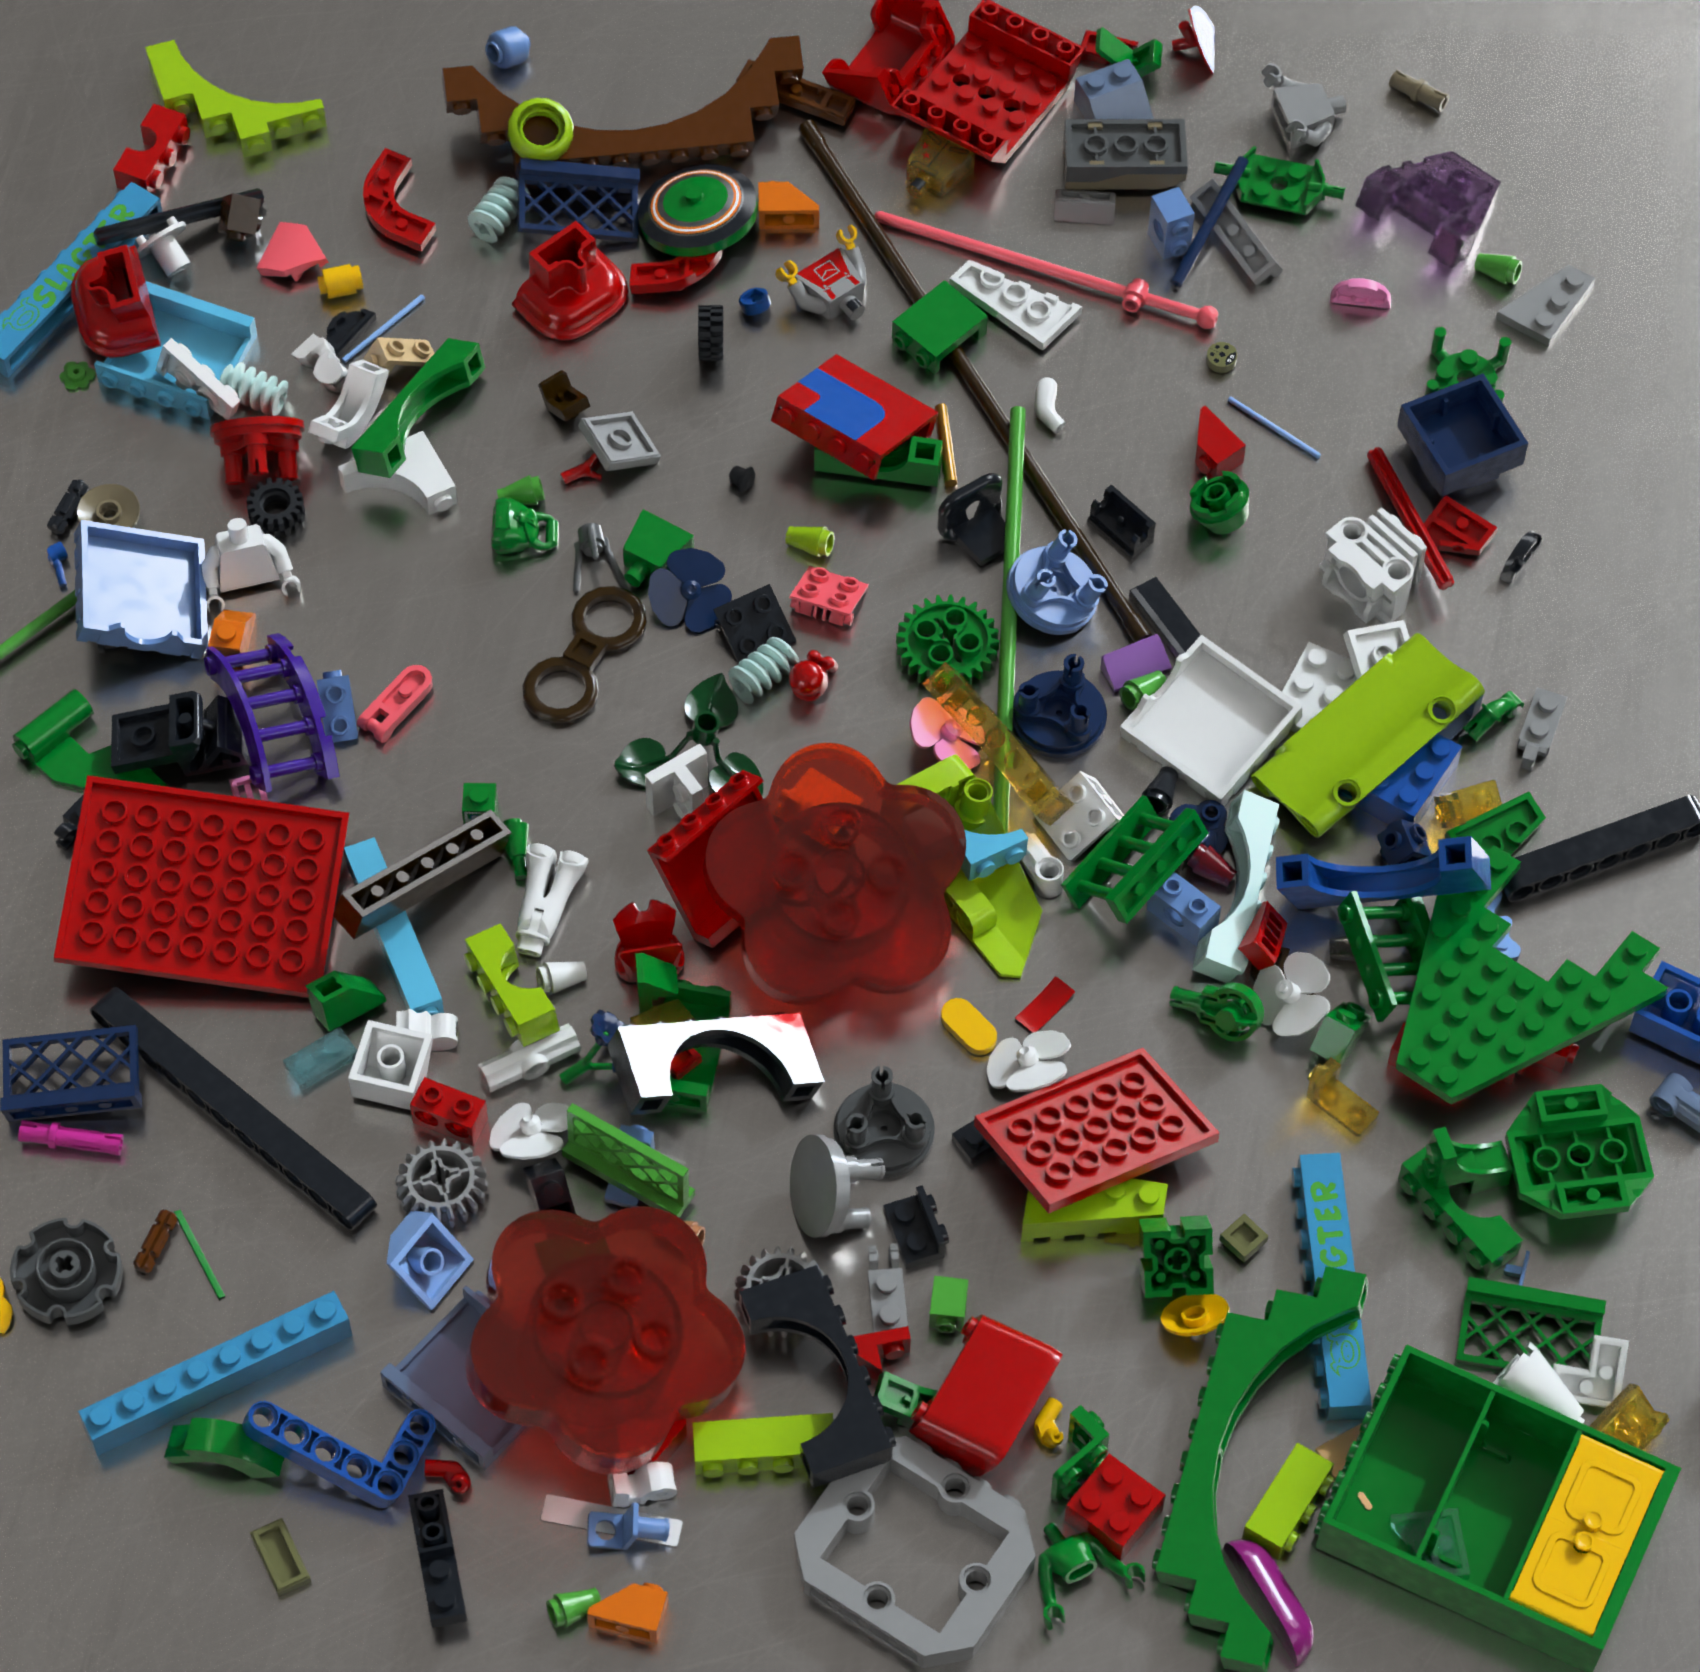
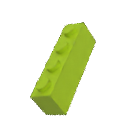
M833 1413L692 1422L695 1474H703L705 1477L715 1478L722 1476L724 1473L738 1472L741 1475H753L761 1470L787 1473L794 1470V1468H804L800 1458V1444L824 1431L833 1422Z

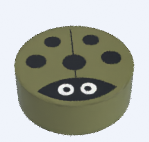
M1227 342L1214 343L1207 350L1206 363L1211 370L1217 373L1230 372L1237 363V350Z

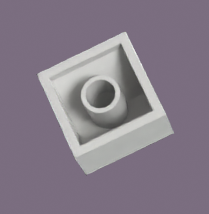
M368 1020L348 1077L351 1096L411 1110L410 1103L424 1077L427 1078L433 1035Z

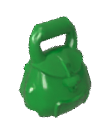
M506 497L498 498L495 500L493 508L491 547L497 554L522 552L526 548L549 551L558 545L559 522L551 515L535 512L533 508H527L517 500ZM539 521L546 522L545 543L537 539Z

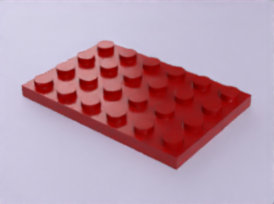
M1143 1047L978 1114L974 1118V1127L1048 1214L1218 1142L1220 1134Z

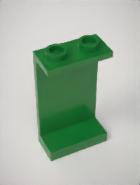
M677 980L678 995L665 997L660 1021L666 1023H679L688 1019L704 1021L717 1017L729 1019L732 1008L731 991H727L720 986L711 985L705 987L693 985L686 980ZM699 1047L694 1049L702 1056L700 1064L680 1080L674 1079L670 1075V1086L673 1095L666 1105L707 1112L722 1049Z

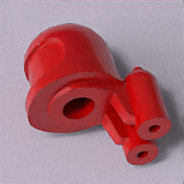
M817 650L809 651L807 660L795 664L789 673V683L795 696L805 702L817 701L827 689L828 673H835L838 670V664L832 657H823Z

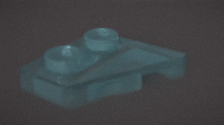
M1458 1508L1444 1509L1436 1527L1440 1534L1433 1553L1430 1552V1555L1424 1553L1422 1560L1460 1578L1469 1579L1470 1569ZM1436 1510L1390 1515L1389 1522L1391 1527L1413 1556L1416 1555ZM1438 1553L1459 1562L1460 1568L1458 1569L1439 1560Z

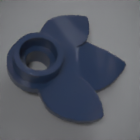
M1205 800L1199 805L1184 804L1177 807L1171 813L1169 820L1174 821L1186 807L1196 810L1209 833L1200 844L1204 843L1206 847L1211 845L1219 854L1224 851L1228 843L1224 826L1227 820V811L1221 803L1216 800ZM1207 811L1215 812L1217 816L1210 818L1205 813Z

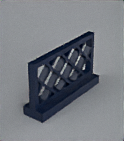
M527 158L520 159L515 172L518 197V232L555 235L566 228V226H560L553 219L563 211L573 222L577 221L595 239L625 242L638 241L639 225L637 211L640 169ZM525 184L537 185L543 193L534 200L525 192ZM558 187L567 188L573 196L563 202L553 191ZM587 190H596L603 198L593 205L583 194ZM616 193H629L630 203L623 208L613 196ZM547 196L558 206L550 215L538 204ZM576 199L588 209L580 217L568 207ZM606 202L618 212L610 220L598 210ZM532 208L544 219L539 224L525 223V214ZM593 214L603 225L599 229H590L583 221ZM622 216L631 225V232L619 231L613 223Z
M136 1025L2 1039L3 1098H0L1 1112L8 1122L142 1108V1095L139 1091L138 1028ZM129 1036V1046L121 1055H118L108 1047L117 1037ZM93 1040L99 1046L85 1059L76 1049L83 1041ZM59 1043L65 1050L52 1063L42 1053L51 1044ZM26 1047L32 1054L19 1067L12 1061V1049ZM104 1051H107L116 1060L103 1073L92 1063ZM73 1054L82 1064L71 1076H68L59 1067ZM129 1056H130V1064L126 1061V1059H127ZM37 1058H40L49 1068L35 1080L26 1070ZM121 1064L130 1070V1082L115 1083L109 1077ZM88 1068L100 1076L89 1087H82L76 1082ZM56 1071L66 1081L58 1090L49 1091L43 1084ZM21 1075L33 1084L24 1094L12 1095V1085Z

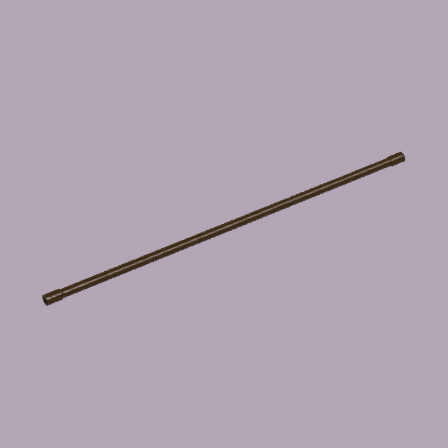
M813 120L804 121L800 124L798 131L810 149L815 152L915 304L926 295L836 159ZM959 345L948 356L1009 448L1010 421ZM1024 444L1023 471L1061 529H1066V533L1068 530H1071L1076 534L1078 542L1074 548L1080 558L1090 568L1093 575L1099 574L1106 579L1108 587L1105 588L1104 594L1121 618L1126 631L1134 643L1152 636Z

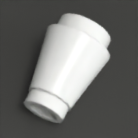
M583 961L544 962L543 966L536 968V980L538 987H541L545 993L548 992L552 995L581 981H586L587 970Z

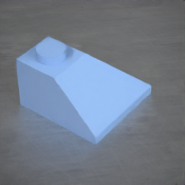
M414 1210L408 1213L390 1235L386 1264L428 1310H433L474 1259L433 1213Z

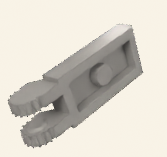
M897 1243L889 1244L888 1258L891 1269H878V1250L876 1245H869L870 1270H868V1284L873 1332L908 1326L904 1281L902 1268L899 1267Z

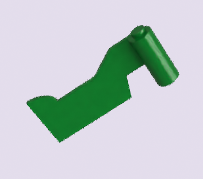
M72 689L13 735L14 743L12 747L17 755L23 760L28 758L55 784L85 790L87 775L169 787L150 768L115 774L111 768V745L88 753L70 736L69 733L94 714L90 703L76 689Z

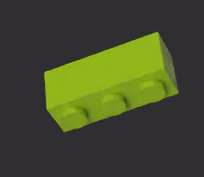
M1297 1442L1247 1521L1242 1539L1260 1544L1278 1561L1285 1550L1291 1553L1300 1538V1534L1297 1533L1302 1522L1307 1525L1310 1523L1318 1508L1314 1504L1320 1494L1325 1497L1335 1481V1478L1331 1476L1334 1463Z

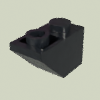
M556 1158L523 1168L530 1195L547 1240L580 1230L564 1170Z

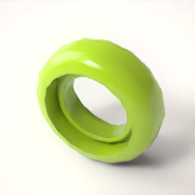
M535 97L523 101L513 110L508 121V139L512 149L521 158L554 161L559 159L569 149L573 140V122L569 112L560 103L549 98ZM535 116L548 117L556 124L558 135L549 144H533L523 133L525 122Z

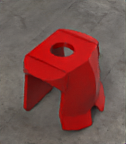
M651 899L648 909L639 911L635 903L632 902L622 908L613 918L620 938L615 951V968L623 980L630 983L637 982L635 953H644L673 964L677 969V974L680 973L684 966L685 958L682 944L672 933L676 917V910L664 902Z

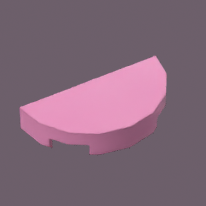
M1353 278L1341 281L1334 286L1330 294V302L1390 309L1391 296L1386 287L1376 281Z

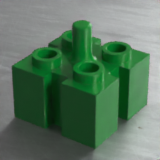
M1208 1216L1180 1217V1225H1169L1166 1218L1139 1219V1245L1144 1257L1140 1258V1283L1145 1298L1173 1296L1172 1288H1184L1186 1296L1214 1294L1213 1266L1209 1255H1213V1235Z

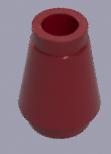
M1202 843L1187 863L1193 869L1192 873L1220 885L1222 884L1226 888L1238 872L1211 845L1206 847Z

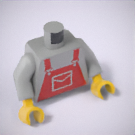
M853 225L848 226L850 239H846L843 236L841 229L836 233L837 241L845 245V250L839 247L798 273L797 265L791 260L784 263L789 275L784 272L782 267L776 270V278L782 282L787 281L789 284L787 288L801 309L821 314L827 319H833L845 312L851 320H856L864 313L865 307L861 304V301L864 298V287L867 284L866 270L859 246H855L853 242L857 237V229Z

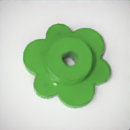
M70 361L64 365V371L60 373L59 377L64 382L67 390L74 391L78 388H88L89 382L95 379L96 373L94 369L89 368L88 363L85 361L78 364Z

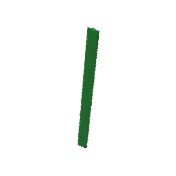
M181 1209L174 1211L218 1299L226 1297Z

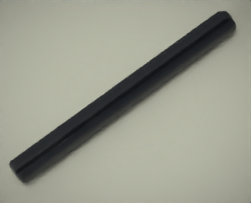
M259 188L236 193L261 199L260 206L265 202L263 192ZM223 197L99 227L94 230L93 236L96 244L102 246L162 231L169 227L166 220L172 216L175 217L177 222L183 221L185 224L218 217L221 213Z

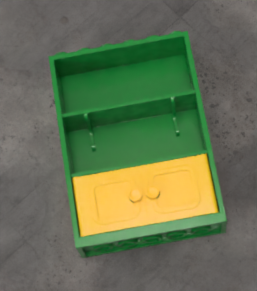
M1406 1344L1401 1355L1394 1354L1387 1369L1384 1383L1381 1382L1373 1399L1372 1408L1363 1419L1356 1442L1353 1441L1348 1451L1343 1470L1339 1471L1332 1486L1331 1495L1328 1501H1325L1313 1532L1319 1535L1315 1548L1579 1670L1593 1672L1682 1468ZM1359 1492H1363L1372 1505L1371 1510H1367L1358 1498Z

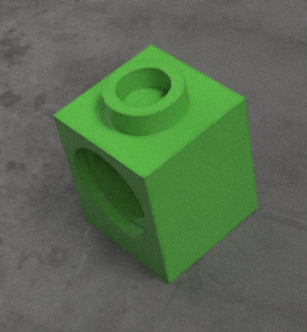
M934 1276L929 1328H936V1330L943 1333H953L962 1330L965 1320L969 1279Z

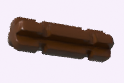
M165 1209L159 1211L155 1219L157 1223L152 1225L141 1246L142 1252H138L133 1261L136 1270L145 1274L152 1271L156 1263L154 1259L159 1257L170 1236L168 1232L172 1231L177 1223L176 1214Z

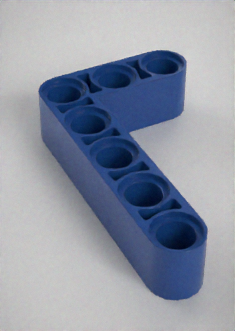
M268 1401L254 1403L245 1415L242 1426L245 1434L257 1443L375 1507L388 1508L393 1505L406 1487L435 1432L436 1421L427 1410L415 1409L411 1411L399 1426L381 1462ZM253 1415H264L269 1421V1426L260 1427L255 1424ZM416 1422L422 1425L425 1434L417 1435L413 1433L410 1429V1423ZM284 1432H295L300 1438V1443L291 1444L286 1441ZM315 1449H326L331 1455V1460H320L316 1455ZM394 1453H404L409 1460V1464L401 1465L397 1463L394 1459ZM348 1465L357 1466L362 1472V1477H351L346 1467ZM378 1483H388L393 1489V1494H382L378 1489Z

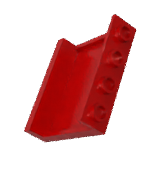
M745 770L734 774L729 779V782L717 792L709 795L704 803L692 813L685 815L679 824L668 833L660 836L657 842L647 850L693 939L711 948H714L807 868L802 857L789 851L757 788L764 782L762 777Z

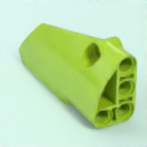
M952 755L888 790L883 798L879 820L917 865L919 878L995 972L1001 977L1020 979L1043 911L1020 863L1006 864L997 868L987 877H978L969 881L950 851L939 860H929L921 864L902 835L903 817L929 805H933L946 820L964 830L987 835L1005 834L991 803L993 788L990 783L984 779L976 778L958 755Z

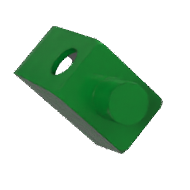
M643 509L623 548L624 565L629 568L624 574V579L630 585L639 587L645 578L650 579L651 574L655 570L660 568L669 570L667 567L668 556L675 550L694 548V535Z

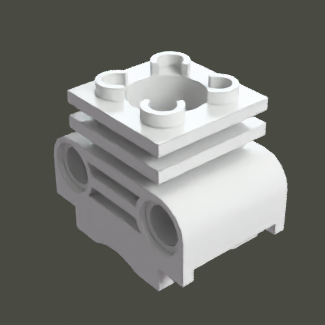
M1382 507L1377 510L1376 516L1372 514L1368 517L1367 523L1356 517L1342 519L1325 533V536L1328 538L1325 560L1320 563V568L1325 572L1322 585L1332 594L1344 599L1352 607L1354 613L1366 624L1374 617L1383 624L1393 622L1406 610L1412 583L1416 585L1420 582L1427 546L1418 535L1408 531L1395 515H1390Z

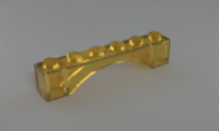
M944 662L922 683L936 701L986 753L1006 777L1016 793L1038 818L1051 826L1074 805L957 670L947 662Z

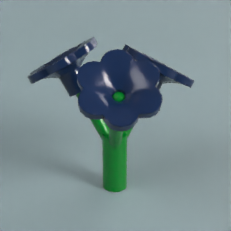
M598 1010L591 1017L592 1027L590 1032L595 1037V1044L584 1058L559 1074L565 1085L570 1084L589 1070H613V1073H616L613 1062L592 1063L591 1060L602 1046L608 1045L618 1027L626 1025L624 1022L620 1021L614 1014L608 1011L604 1012L603 1010Z

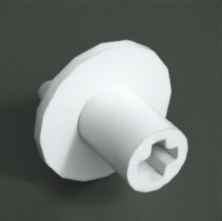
M174 216L166 220L169 227L157 234L150 235L147 241L143 235L135 239L139 245L137 248L139 258L152 253L168 278L178 274L191 264L175 239L185 230L187 225L183 221L177 222Z

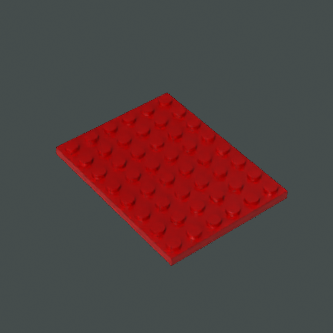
M87 775L54 952V962L309 998L306 985L323 977L325 972L349 813Z

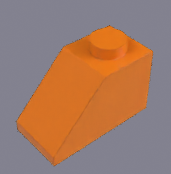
M758 182L759 229H819V205L790 182Z
M223 610L214 619L208 647L216 648L224 657L248 652L256 614ZM244 666L235 667L233 669L244 670Z
M633 1583L589 1607L587 1612L588 1627L657 1644L669 1606L668 1592L663 1591L662 1587L653 1583H643V1585Z

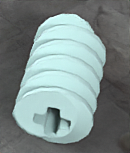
M499 177L495 181L494 186H491L487 194L483 196L481 202L476 205L474 211H471L468 215L469 227L481 240L489 243L497 242V236L502 235L505 231L504 227H508L511 224V219H515L518 215L517 180L510 177ZM525 187V192H527L530 195L529 191Z
M239 362L235 368H233L232 364L224 368L219 381L223 385H229L236 391L242 405L251 406L256 411L261 410L265 415L277 416L280 413L287 399L288 382L286 380L281 381L277 387L278 378L276 376H271L266 382L267 373L265 371H261L256 376V368L251 366L245 372L246 367L243 362Z
M771 637L767 640L766 644L760 645L757 651L751 652L747 659L741 660L738 666H734L729 670V681L738 697L744 703L752 704L754 701L752 694L756 697H761L763 695L762 687L770 690L772 688L771 680L778 683L782 680L781 673L789 675L791 671L790 666L794 667L795 664L800 662L799 657L785 641L777 637Z

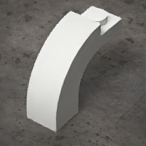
M362 359L349 364L342 391L335 405L327 414L311 420L308 432L317 435L318 440L321 442L333 444L343 449L349 448L356 442L369 424L382 396L389 370Z

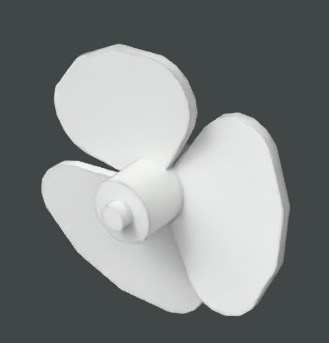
M1295 952L1289 955L1284 963V972L1287 980L1282 970L1277 965H1273L1260 970L1253 986V991L1259 996L1264 1008L1262 1024L1265 1026L1272 1025L1273 1031L1281 1037L1300 1036L1316 1028L1330 1011V1003L1325 997L1307 995L1322 992L1329 985L1330 974L1324 962L1311 953Z
M1053 1030L1037 1031L1028 1035L1023 1041V1047L1016 1038L1012 1037L1002 1040L989 1057L986 1071L990 1085L995 1089L1007 1087L1012 1092L1035 1091L1052 1085L1066 1075L1067 1068L1064 1063L1059 1061L1042 1060L1053 1059L1066 1054L1071 1048L1070 1040L1064 1033Z
M554 1102L547 1103L539 1107L535 1114H532L531 1106L527 1103H518L512 1106L499 1117L491 1129L489 1140L491 1149L500 1151L506 1158L520 1160L542 1158L560 1151L564 1146L562 1138L546 1132H562L568 1129L567 1109L569 1106Z

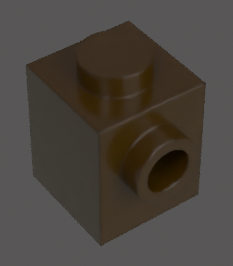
M234 193L223 196L218 232L227 234V239L237 242H244L245 239L255 236L262 224V215L259 214L261 199Z

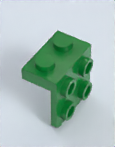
M1079 1405L1070 1413L1068 1441L1079 1452L1057 1469L1052 1476L1051 1498L1055 1502H1058L1063 1497L1067 1500L1075 1495L1081 1487L1080 1483L1095 1471L1108 1453L1110 1434L1104 1429L1103 1421L1095 1412H1087L1082 1405Z

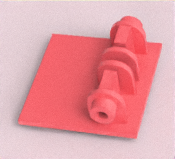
M809 566L790 594L789 598L792 599L790 607L794 608L797 613L808 616L813 614V618L816 619L820 614L821 608H823L822 621H826L830 613V623L840 625L841 627H844L845 624L851 626L854 618L852 612L869 584L860 582L854 577H844L831 573L825 568Z

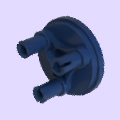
M1077 654L1066 656L1063 663V671L1044 672L1023 682L1014 696L1013 731L1024 746L1039 755L1050 758H1070L1080 755L1091 749L1104 733L1107 721L1105 701L1097 688L1085 678L1083 673L1084 659L1079 656L1077 663Z

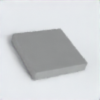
M633 411L581 418L578 424L579 429L606 471L658 464L661 455Z

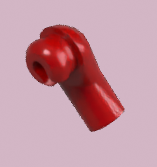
M425 1460V1477L443 1478L454 1493L461 1494L468 1491L471 1479L458 1461Z

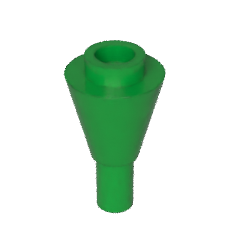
M519 818L507 819L503 823L512 833L505 849L512 860L515 879L527 878L525 858L529 824L522 822Z

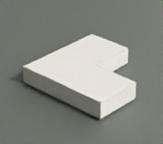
M1593 1335L1588 1369L1553 1363V1370L1579 1404L1618 1410L1629 1341Z

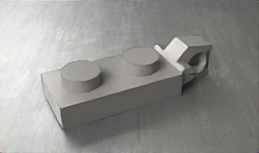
M1536 688L1517 743V748L1524 750L1520 768L1532 771L1537 755L1543 757L1546 754L1548 755L1567 701V696Z

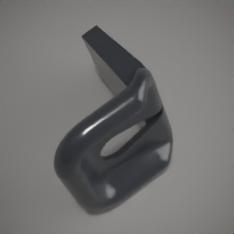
M995 473L985 474L952 492L943 500L938 509L937 528L941 536L946 540L956 541L980 566L1004 554L1005 521L1000 515L1002 511V478ZM979 501L974 517L968 519L966 509L972 503Z

